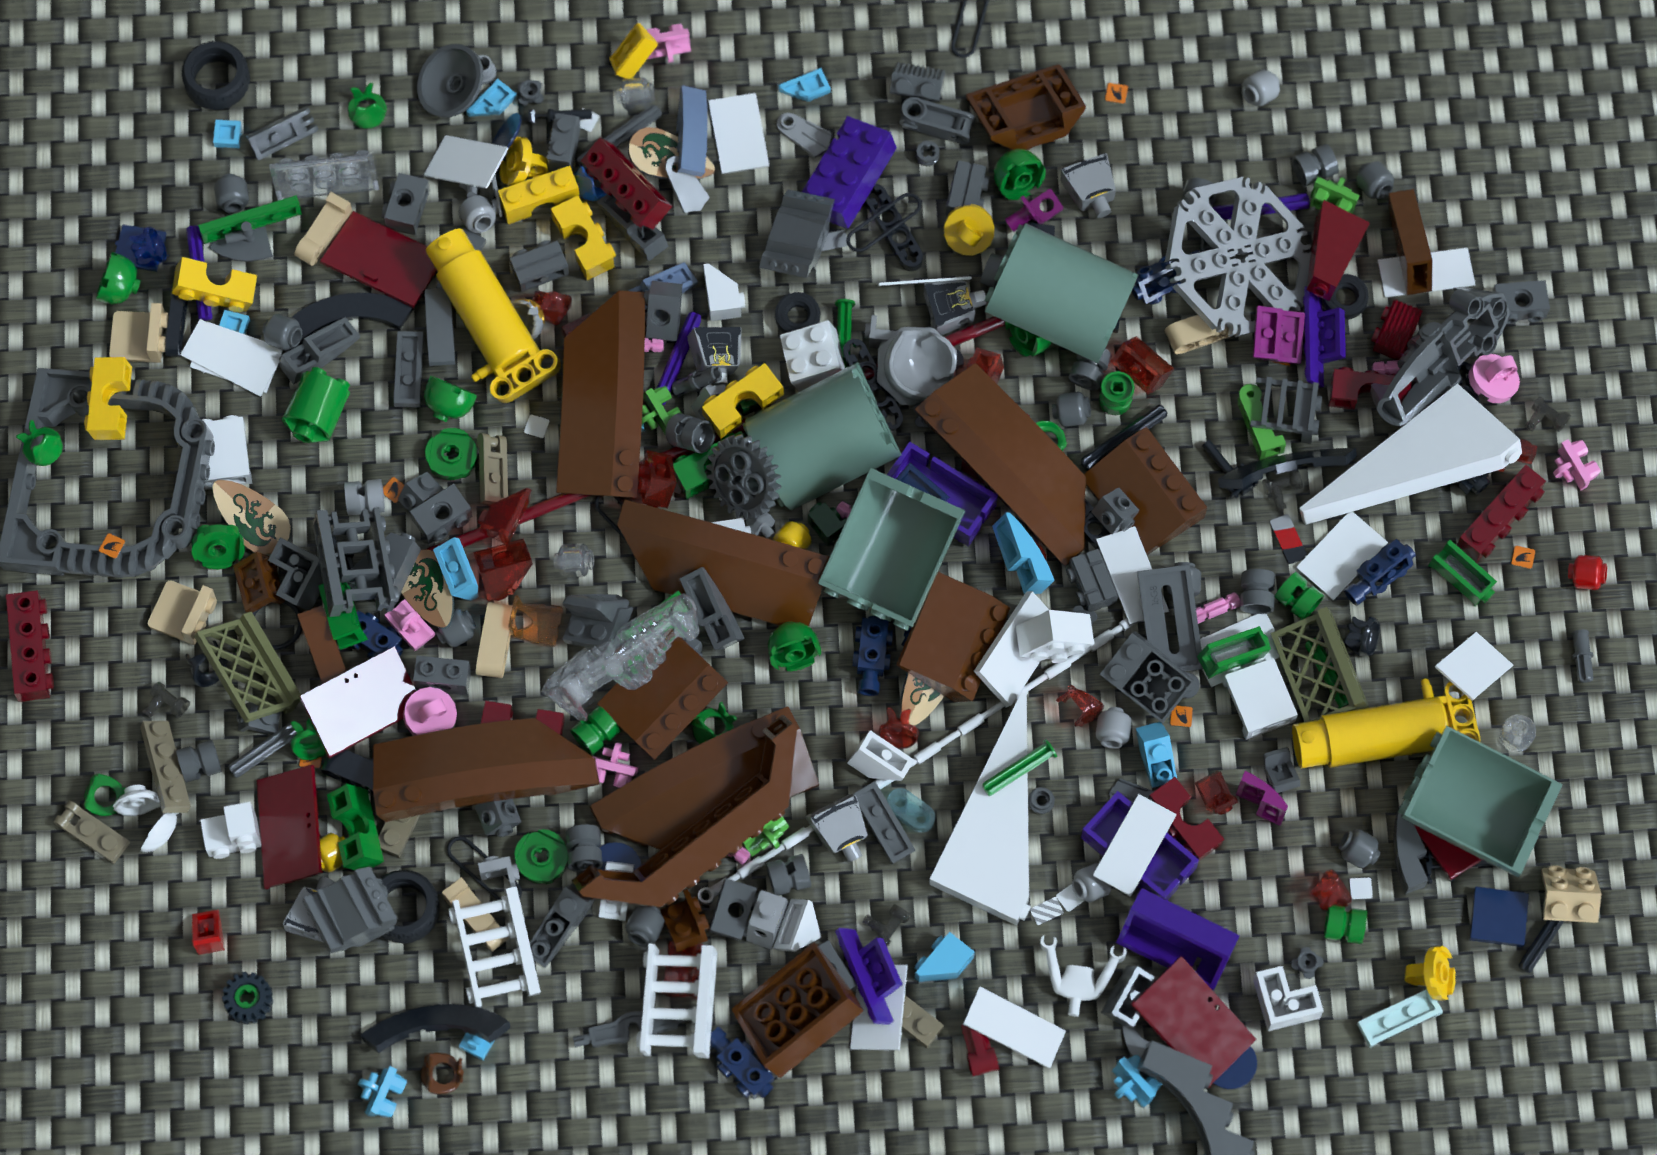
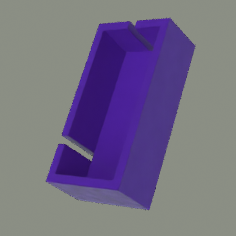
M847 116L837 132L838 139H833L802 192L835 199L830 222L849 229L897 147L891 132Z
M909 442L901 453L902 456H899L887 475L896 479L905 467L911 463L950 496L946 501L947 503L965 510L954 538L969 547L980 531L981 525L986 522L995 509L998 495L935 456L931 460L930 469L927 468L930 453Z
M1117 791L1083 828L1081 839L1103 857L1133 803ZM1166 833L1137 886L1165 900H1169L1178 890L1179 885H1182L1197 869L1199 859Z
M1141 888L1116 943L1166 968L1180 956L1191 967L1197 957H1200L1202 960L1196 973L1214 990L1240 935Z

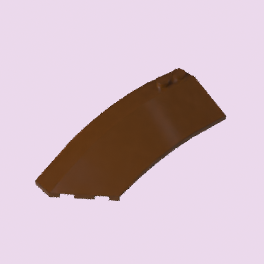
M619 290L564 337L556 493L637 498L644 385L645 292Z
M976 363L935 390L915 409L919 417L993 493L998 495V498L1065 567L1069 565L1071 558L1078 556L1084 550L1086 476Z
M624 499L617 526L653 590L671 595L679 591L685 599H688L680 578L704 567L721 592L731 612L779 626L785 622H801L808 626L810 625L823 588L818 582L828 563L829 556Z
M787 706L714 737L649 770L590 805V809L600 829L610 834L613 832L627 837V840L642 846H651L661 850L760 772L766 737L762 730L782 714L797 728L790 798L818 787L819 782L801 730L789 707Z
M536 718L468 725L374 744L373 793L376 814L385 822L462 806L522 797L550 796L600 785L596 759Z

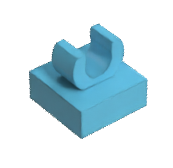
M466 1033L459 1048L484 1060L494 1041L488 1043L478 1036Z

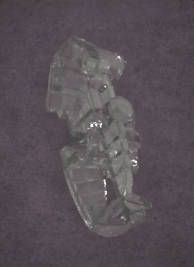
M683 593L639 615L619 628L614 641L610 639L598 647L584 648L547 679L541 692L579 721L586 720L588 714L582 707L586 708L594 703L596 697L593 691L611 680L616 681L626 689H638L651 681L652 670L657 669L659 664L666 661L665 652L672 646L671 643L677 637H684L687 641H692L699 635L697 608L694 601Z

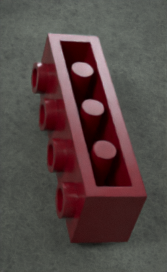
M599 137L580 160L587 167L586 173L602 183L601 189L617 199L615 201L616 205L625 212L628 211L632 215L630 219L641 228L646 226L654 229L673 207L613 143Z
M1525 465L1462 534L1457 546L1476 563L1483 556L1487 558L1496 547L1494 543L1499 538L1503 540L1512 530L1510 525L1515 520L1519 522L1526 515L1528 505L1531 502L1537 503L1545 493L1543 486L1546 480L1529 466Z
M38 590L6 594L14 694L18 702L50 698V689H54V680L52 673H48V664H52L50 648H46L45 639L50 638L48 623H44L43 614L48 612L46 599L41 598Z

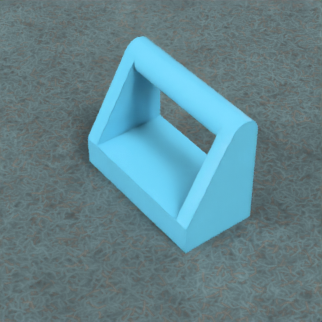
M454 537L433 549L451 596L470 601L478 598V584L460 539Z

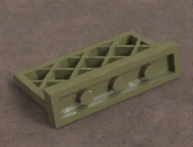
M1328 607L1317 610L1318 613L1271 633L1305 722L1320 720V717L1311 720L1308 711L1312 702L1325 707L1322 715L1369 707L1333 614ZM1317 622L1320 630L1316 639L1303 635L1308 625ZM1287 634L1297 636L1291 650L1281 645L1279 637ZM1322 636H1323V639H1324L1325 643L1320 642ZM1301 639L1314 643L1308 656L1296 652ZM1318 645L1328 649L1329 654L1325 663L1313 659ZM1285 652L1289 653L1288 658H1286ZM1294 655L1306 660L1301 673L1295 672L1290 668ZM1331 660L1334 664V667L1329 665ZM1311 662L1323 667L1317 680L1305 676ZM1327 669L1338 674L1334 687L1322 682ZM1293 675L1298 676L1297 682L1295 681ZM1303 679L1315 683L1310 697L1301 694L1299 691ZM1320 686L1332 690L1327 703L1314 699ZM1337 692L1345 695L1349 702V705L1340 709L1331 706ZM1303 699L1308 700L1306 706Z
M252 611L243 614L238 620L198 631L194 635L245 723L281 711L284 714L292 712L301 701L299 690ZM234 629L240 641L226 636L227 632ZM210 636L219 640L218 648L210 645L206 637ZM224 643L237 648L236 654L233 655L222 650ZM241 650L250 655L253 660L252 663L239 657ZM220 657L233 662L231 670L221 665L219 662ZM237 664L250 670L248 677L235 672ZM254 672L261 674L265 684L252 679ZM232 679L246 684L244 691L235 688L232 684ZM250 686L263 691L261 699L248 694ZM266 695L274 696L278 704L274 705L265 701ZM245 700L258 705L257 711L250 713L245 706Z

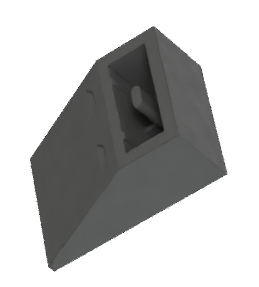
M1136 631L1132 632L1100 673L1102 677L1161 723L1167 719L1195 683L1190 676Z

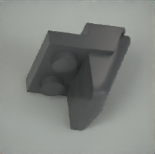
M617 594L568 595L563 601V606L572 615L563 640L567 644L611 651L618 632L626 629L633 607L628 606V599Z

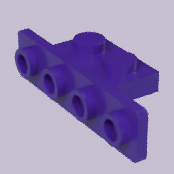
M1305 286L1303 304L1305 307L1304 352L1306 354V367L1304 374L1307 382L1311 384L1317 382L1319 383L1318 388L1324 387V363L1346 358L1345 310L1339 307L1322 312V298L1306 290L1307 286Z
M838 928L835 933L839 946L844 952L848 968L854 976L858 992L864 1000L870 1019L874 1024L890 1025L894 1020L885 998L903 984L884 939L875 938L863 947L855 929Z

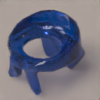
M144 227L143 234L129 236V239L134 243L131 245V249L135 251L134 256L138 265L156 267L167 259L164 242L160 234L153 227Z

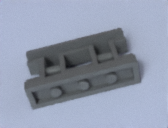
M379 507L373 508L372 512H368V509L362 510L360 515L361 522L339 523L337 512L328 514L327 510L316 511L312 523L329 617L340 616L341 611L351 613L354 607L353 601L375 599L377 611H382L383 608H386V612H390L393 610L395 602L399 600L398 588L393 586L392 580L394 578V565L389 563L388 559L390 543L384 537L386 529L385 518L380 516ZM371 527L373 540L358 541L357 534L368 533ZM332 535H347L348 542H337L334 549ZM366 552L369 569L347 570L344 554ZM378 575H380L382 587L367 588L366 581L377 580ZM355 582L356 589L345 590L344 595H342L340 583Z

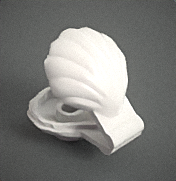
M143 785L127 787L124 790L125 794L116 800L113 805L114 811L124 816L142 815L161 807L158 794L154 791L146 790V787ZM166 813L160 818L149 832L148 838L141 847V852L154 851L168 841L177 823L176 814L178 813Z

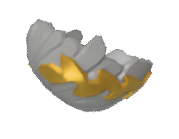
M530 299L513 301L514 308L532 338H537L545 324V316L541 306Z

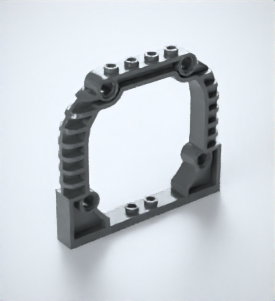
M38 368L24 433L27 435L30 433V420H34L36 429L45 426L55 427L75 413L82 417L88 415L89 406L87 400L81 404L79 402L87 397L88 391H91L90 372ZM131 379L130 391L117 392L109 399L108 405L111 406L120 405L124 409L155 411L172 417L175 420L174 437L182 448L171 508L162 512L157 518L151 537L133 546L122 547L117 558H112L99 552L100 546L67 543L56 530L46 529L41 532L37 529L33 521L26 514L31 490L36 485L35 471L37 465L25 458L22 452L24 446L22 442L0 540V567L4 571L64 576V573L116 578L136 577L147 571L154 570L165 559H169L176 551V548L183 549L188 547L195 535V530L200 526L199 510L200 505H203L205 501L204 485L205 480H208L210 476L209 460L210 456H213L215 452L213 434L206 423L200 419L191 400L182 391L170 384L143 379ZM202 431L199 437L193 438L195 433ZM43 435L34 439L31 449L41 443ZM182 528L180 534L173 536L177 529ZM57 542L54 548L48 549L52 543Z

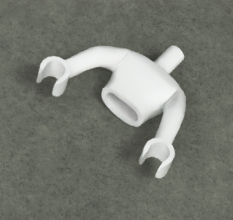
M1043 935L1040 946L1046 952L1048 970L1054 992L1070 999L1068 1015L1078 1017L1081 1001L1096 1000L1100 997L1111 979L1117 964L1125 960L1126 949L1124 948L1122 956H1115L1113 953L1114 946L1111 947L1110 959L1096 984L1094 969L1077 965H1067L1061 979L1055 952L1057 939L1054 937V943L1047 946L1044 944Z

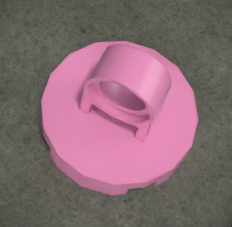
M1496 354L1480 356L1473 363L1472 369L1468 374L1470 385L1478 395L1482 393L1485 397H1488L1487 401L1491 403L1508 401L1517 392L1520 383L1517 373L1518 369L1513 356L1501 357Z
M427 687L419 689L409 697L403 710L405 726L414 736L450 729L456 722L457 711L454 701L447 693L437 688Z

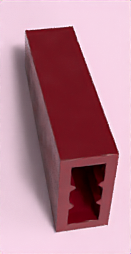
M1326 200L1323 201L1315 218L1306 290L1330 301L1370 222Z

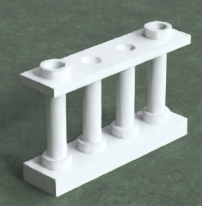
M517 887L506 889L504 891L505 896H502L501 900L461 909L459 901L454 900L452 902L453 908H448L451 924L457 925L470 987L466 988L469 1004L474 1003L475 1007H482L481 998L522 989V992L527 991L528 997L540 994ZM501 910L509 912L511 922L507 923V926L466 935L463 919ZM509 936L510 939L515 938L517 949H513V952L472 961L469 945ZM516 963V965L521 964L523 975H520L519 979L478 988L475 972Z
M649 944L648 952H644L643 965L647 969L642 1028L637 1033V1048H640V1051L645 1056H650L651 1046L690 1047L698 1058H709L717 965L716 949L713 946L702 945L701 953H698L697 956L659 955V949L655 944ZM658 966L697 967V970H700L699 980H696L695 983L657 981ZM656 992L694 993L695 996H698L697 1007H693V1009L654 1008ZM653 1019L692 1020L693 1023H696L695 1033H691V1036L652 1035Z

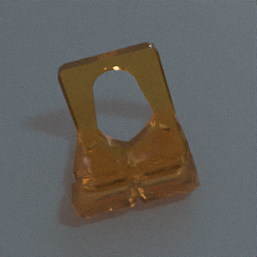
M515 596L509 620L511 635L535 644L543 643L544 646L555 647L559 633L557 627L561 623L563 608L557 605L549 607L542 604H523L520 596ZM517 610L524 612L532 620L529 626L517 630L515 623Z

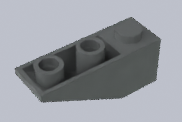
M574 883L565 886L529 943L533 960L546 968L582 922L596 898L583 897Z

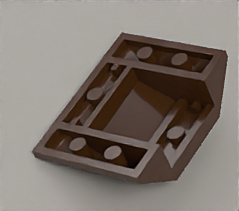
M1060 64L966 94V99L990 139L1012 150H1029L1032 147L1066 137L1086 110V104Z

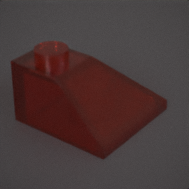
M525 488L491 504L489 510L484 509L477 522L481 524L480 532L508 546L531 501L532 490Z
M524 538L473 552L488 601L503 600L508 595L514 594L533 564Z

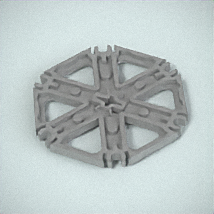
M1243 177L1193 188L1184 195L1189 200V204L1183 199L1174 207L1165 262L1174 261L1166 266V270L1174 269L1177 273L1176 277L1170 279V283L1181 282V284H1176L1172 287L1212 330L1216 329V332L1220 333L1224 331L1226 325L1229 329L1228 336L1230 337L1233 335L1239 337L1255 333V321H1248L1244 317L1248 287L1266 307L1282 308L1285 311L1290 309L1291 311L1299 312L1300 308L1303 307L1304 287L1307 286L1311 252L1303 253L1311 248V244L1303 245L1300 240L1301 237L1307 235V232L1301 231L1297 233L1296 231L1305 227L1266 185L1262 186L1261 182H1257L1253 185V189H1251L1249 186L1250 178L1242 180ZM1227 191L1235 193L1230 226L1210 206L1209 197L1211 195ZM1263 204H1269L1285 221L1287 225L1286 231L1256 239L1261 207ZM1187 222L1212 247V250L1191 255L1183 252L1182 240ZM1237 253L1239 255L1248 254V256L1244 257L1242 260L1236 258L1230 260V258L1234 257ZM1295 258L1299 264L1295 289L1288 290L1265 264ZM1222 275L1216 309H1213L1195 291L1194 282Z

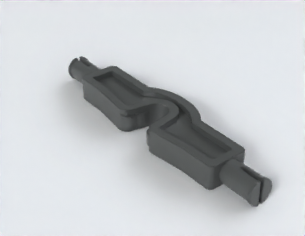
M643 1012L626 1013L617 1018L615 1022L589 1028L588 1034L573 1036L575 1048L591 1043L593 1048L627 1043L630 1040L628 1030L630 1025H637L639 1031H641ZM653 1019L652 1035L677 1029L678 1023L690 1020Z

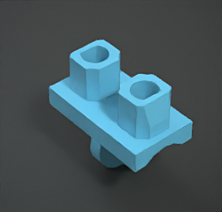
M1138 1055L1129 1059L1123 1057L1112 1070L1117 1077L1113 1082L1119 1088L1114 1095L1117 1099L1125 1095L1130 1102L1136 1099L1144 1108L1152 1101L1162 1084L1152 1077H1148L1146 1080L1141 1077L1140 1071L1137 1070L1141 1059Z
M391 1066L388 1069L383 1068L377 1084L375 1083L379 1075L371 1072L368 1080H359L358 1085L364 1089L361 1095L362 1099L368 1100L371 1092H373L364 1112L371 1117L375 1115L387 1118L392 1117L397 1104L385 1099L388 1090L401 1094L407 1083V1080L396 1074L397 1069Z

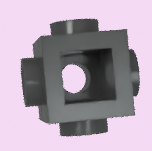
M1120 488L1103 496L1092 510L1095 517L1111 535L1119 530L1123 532L1128 530L1135 523L1133 518L1139 512V509Z
M513 799L480 803L475 806L486 836H507L513 832L514 827L521 823Z

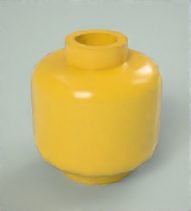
M793 521L786 522L773 537L774 541L805 550L811 545L809 529L804 524Z
M329 833L320 838L322 870L324 872L331 873L343 865L338 842L346 839L345 837Z

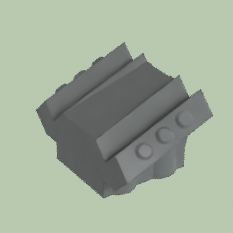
M787 189L772 226L759 268L807 278L811 269H816L830 230L829 223L835 199Z
M371 867L357 869L353 875L343 876L328 887L318 889L316 894L303 897L307 913L311 917L321 940L330 954L344 951L352 946L361 947L394 930V925L397 922V917L387 900V888L383 885L382 879L375 877Z

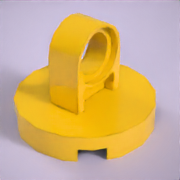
M516 136L514 142L507 150L506 160H502L500 163L501 181L508 186L523 182L527 177L535 178L548 173L546 157L532 153L531 142L524 137Z
M976 204L958 206L948 214L945 220L944 236L947 244L955 252L962 255H976L990 246L994 238L995 226L991 215L983 207Z
M1444 946L1430 947L1425 954L1424 963L1406 966L1405 982L1412 985H1426L1429 995L1436 1001L1449 999L1447 995H1452L1455 987V968L1449 967L1448 959L1452 958L1449 950Z

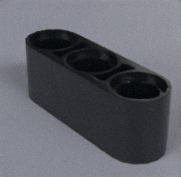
M344 750L331 758L326 756L320 769L322 773L345 784L367 789L368 793L374 796L372 760L348 750Z

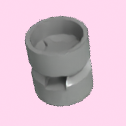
M382 479L367 480L363 485L360 481L344 483L348 516L361 515L362 510L367 509L369 512H372L375 507H379L380 512H385Z

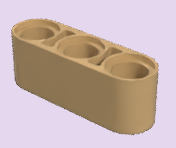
M1199 315L1180 320L1165 328V333L1174 354H1182L1230 337L1228 336L1229 329L1226 325L1224 331L1218 333L1216 329L1212 330Z
M488 602L476 664V675L503 678L514 621V605Z

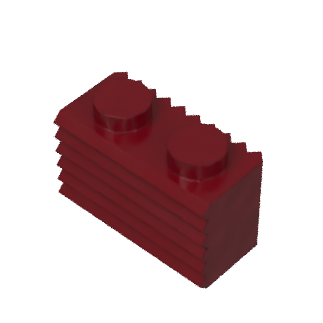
M1397 299L1393 301L1391 307L1386 305L1380 319L1385 322L1382 329L1376 328L1371 340L1375 343L1373 351L1394 360H1399L1408 348L1407 343L1412 338L1423 311Z

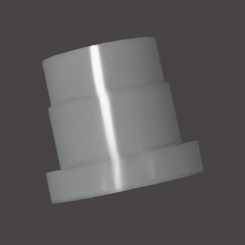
M479 55L482 65L488 66L486 70H483L482 85H486L495 79L496 68L488 56Z

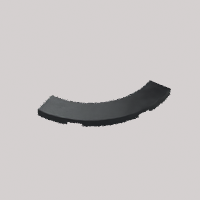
M347 293L315 302L300 310L291 318L296 319L302 329V339L297 345L299 346L303 344L304 338L344 317L348 321L356 318H365L401 329L414 308L386 295Z
M1332 448L1267 458L1239 467L1218 478L1219 487L1243 489L1247 485L1263 479L1264 473L1272 471L1275 474L1293 471L1297 470V465L1300 464L1312 465L1314 467L1346 466L1357 457L1356 448Z
M438 1004L396 1014L370 1027L360 1035L363 1042L377 1053H380L387 1047L408 1038L409 1034L422 1030L433 1032L447 1031L449 1028L463 1029L465 1033L478 1036L488 1043H492L508 1031L511 1026L509 1021L502 1016L483 1008L462 1004Z

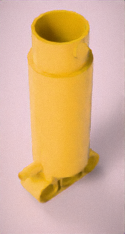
M459 228L449 231L428 245L425 250L438 272L436 278L488 363L471 375L474 382L494 373L496 378L490 384V392L499 402L509 403L559 372L561 368L560 359L551 350H539L480 250H475L463 229ZM547 357H552L553 365L547 369L542 368V361ZM531 371V378L527 382H520L521 373ZM503 384H508V393L499 396L498 388Z
M1426 678L1421 680L1424 699L1321 715L1320 720L1293 724L1292 738L1298 766L1302 769L1328 764L1330 768L1430 752L1433 750L1430 744L1436 732L1442 734L1446 726L1480 742V734L1472 701L1451 681L1446 684L1442 696L1434 697L1429 679ZM1449 692H1458L1461 698L1455 699L1450 696ZM1463 716L1466 718L1467 722L1460 723L1455 719V717Z

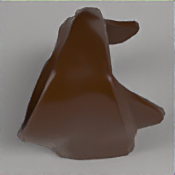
M446 1053L427 1054L424 1058L420 1074L423 1086L433 1094L453 1092L460 1083H463L462 1058H459L457 1062L452 1055ZM445 1063L452 1067L454 1077L450 1083L440 1084L433 1078V1068L437 1064Z

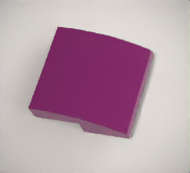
M1257 306L1253 358L1287 364H1301L1305 313L1285 311L1282 308Z
M1245 771L1236 795L1259 805L1256 813L1257 816L1281 826L1288 805L1271 786L1255 775Z

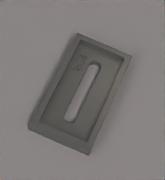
M1190 564L1137 571L1146 640L1184 672L1203 669L1197 658L1202 649ZM1164 585H1168L1172 592L1179 651L1176 654H1172L1169 651L1161 588Z

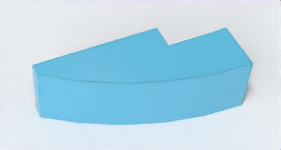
M1006 512L992 527L1007 570L1017 572L1024 594L1027 591L1041 594L1055 581L1051 570L1029 533L1010 512Z

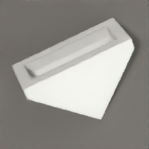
M790 899L773 947L775 950L795 952L821 938L813 903L810 900Z

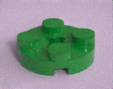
M446 428L441 430L434 438L432 436L428 441L425 456L430 471L434 475L445 480H457L466 478L471 474L478 460V451L475 442L469 437L468 433L458 428ZM450 449H455L456 454H459L454 459H448V456H444L445 453L450 452Z
M202 525L198 527L197 533L191 542L192 556L196 562L198 559V561L202 562V566L208 569L229 568L232 566L233 561L238 558L239 561L242 559L245 552L244 538L239 533V528L235 525ZM221 545L220 549H215V546Z
M542 829L538 830V832L528 833L519 840L515 848V861L518 871L528 881L537 884H551L566 870L568 851L563 839L558 834ZM544 850L547 852L546 857L548 860L539 863L534 855L536 852L541 854Z

